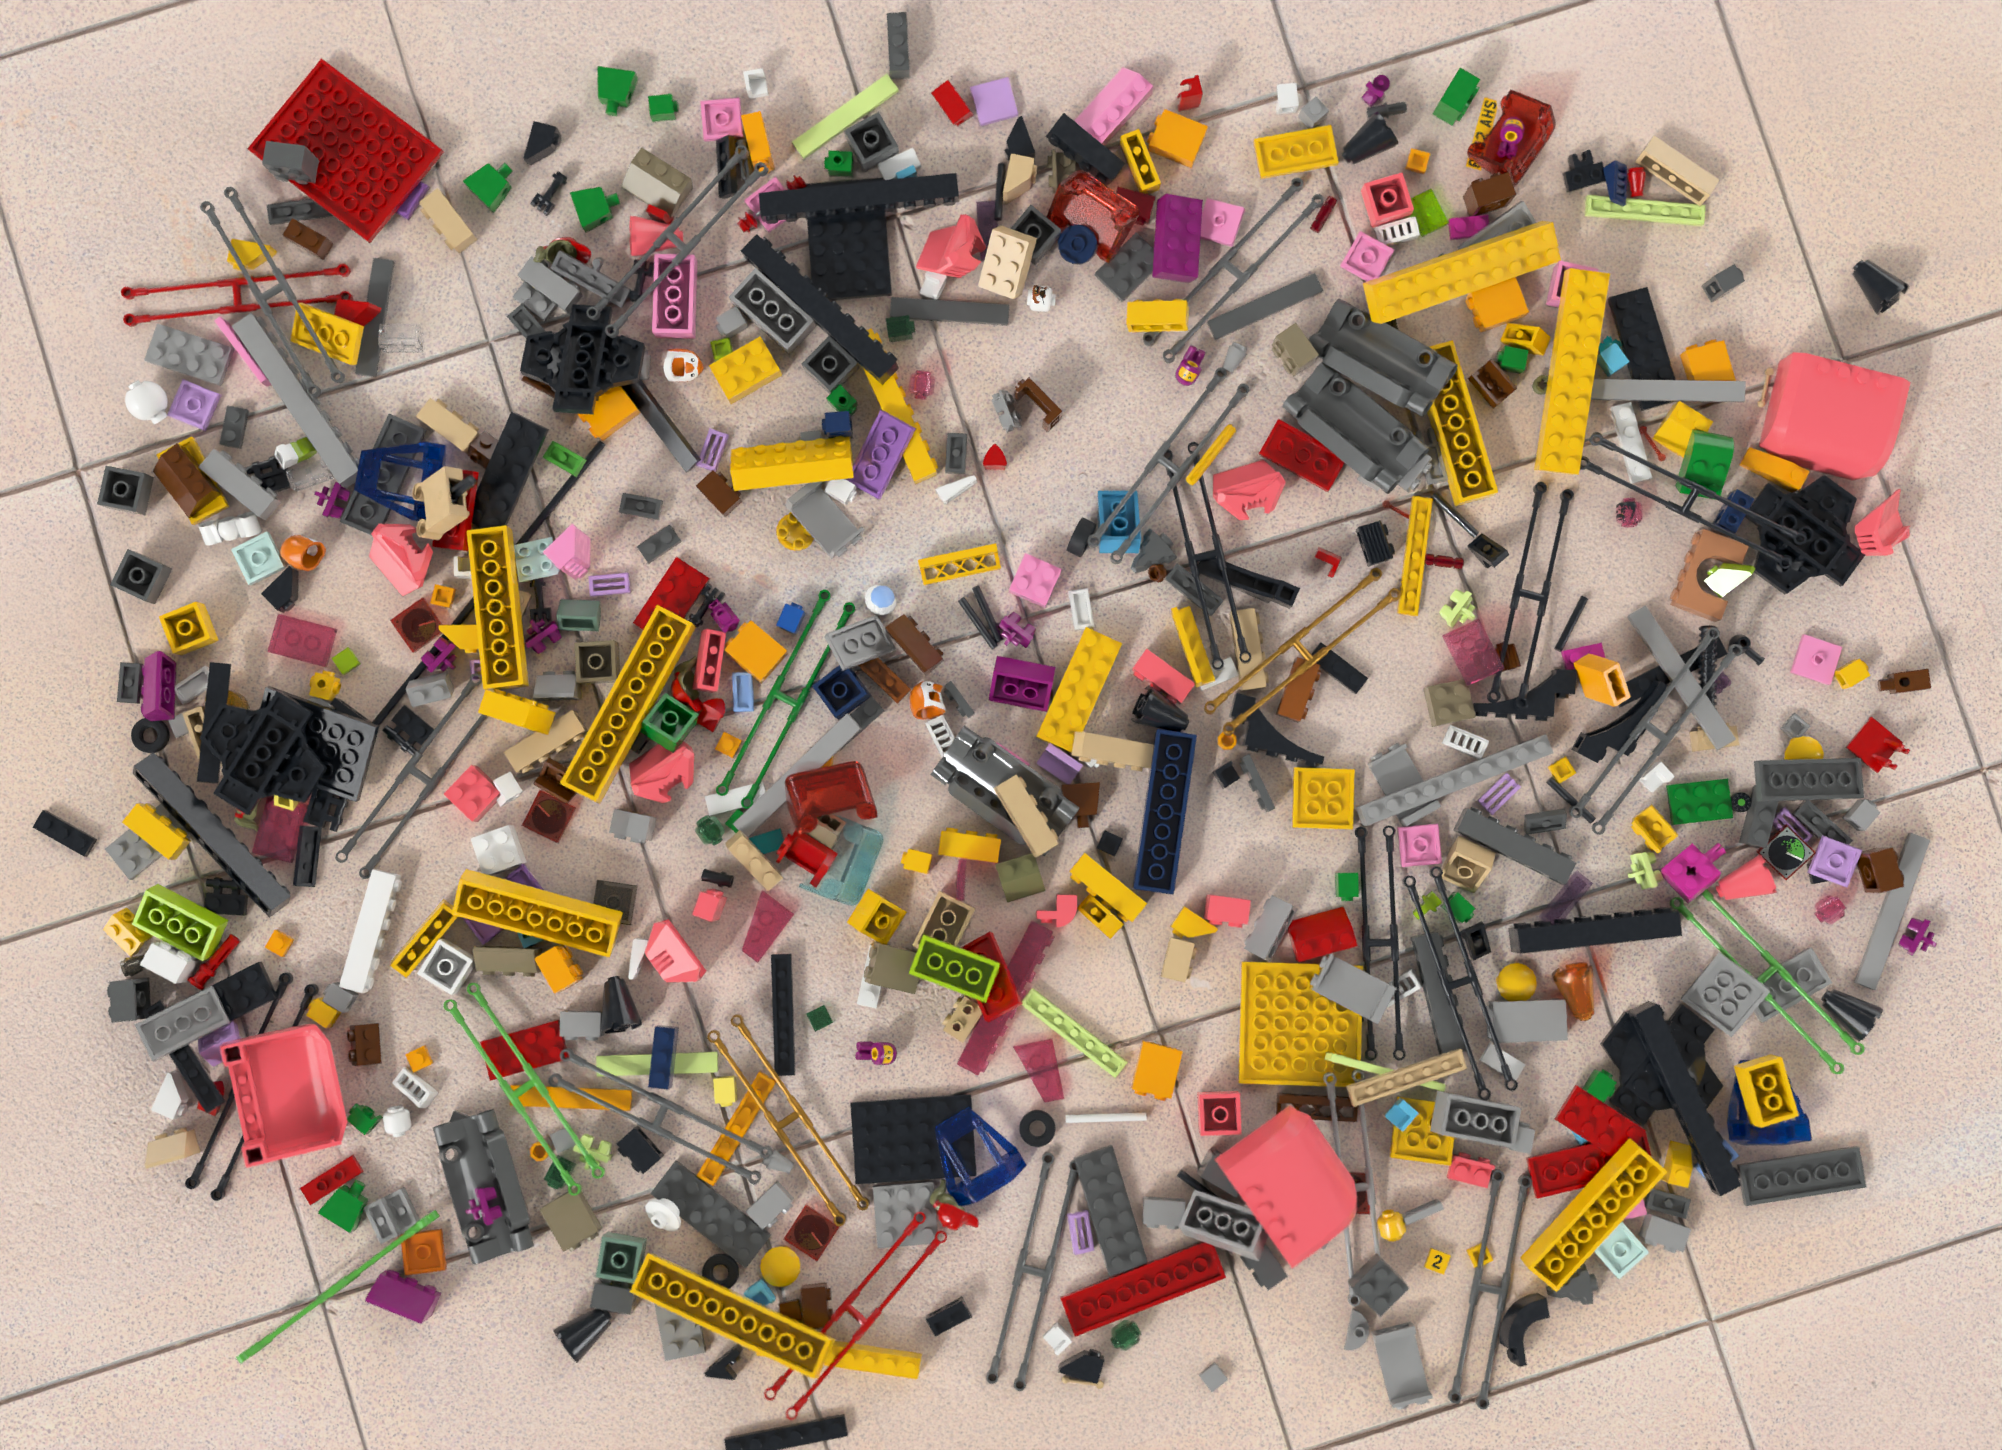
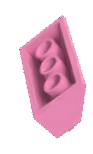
M1123 67L1074 121L1105 146L1152 95L1153 85L1139 73Z
M571 524L543 553L559 570L575 580L577 578L581 579L587 574V569L590 567L591 538Z

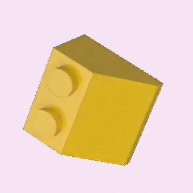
M1678 401L1672 405L1652 439L1684 458L1692 429L1708 432L1713 421Z
M868 888L847 923L864 935L887 945L907 912Z

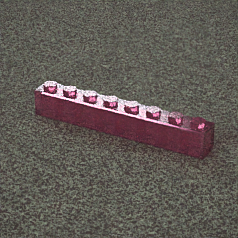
M1031 920L1007 966L1021 1001L1027 991L1024 989L1026 983H1031L1036 974L1033 971L1036 964L1041 965L1045 954H1043L1045 947H1050L1055 938L1052 936V930ZM1017 1008L989 1023L985 1022L982 1014L957 1061V1065L976 1075H979L980 1071L984 1073L989 1064L986 1061L989 1054L993 1055L999 1045L995 1042L999 1036L1003 1037L1008 1028L1005 1023L1008 1018H1013Z

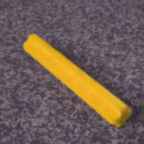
M1228 424L1186 477V482L1192 486L1197 483L1236 432L1235 427Z

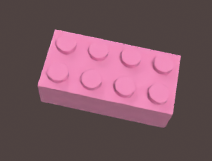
M677 254L654 255V281L672 263ZM687 255L653 290L652 333L656 338L695 339L698 266L695 255Z

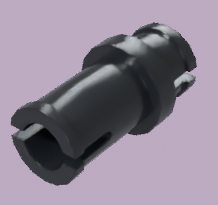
M704 869L701 881L718 884V887L722 888L724 886L731 888L734 876L727 875V872L723 871L719 873Z

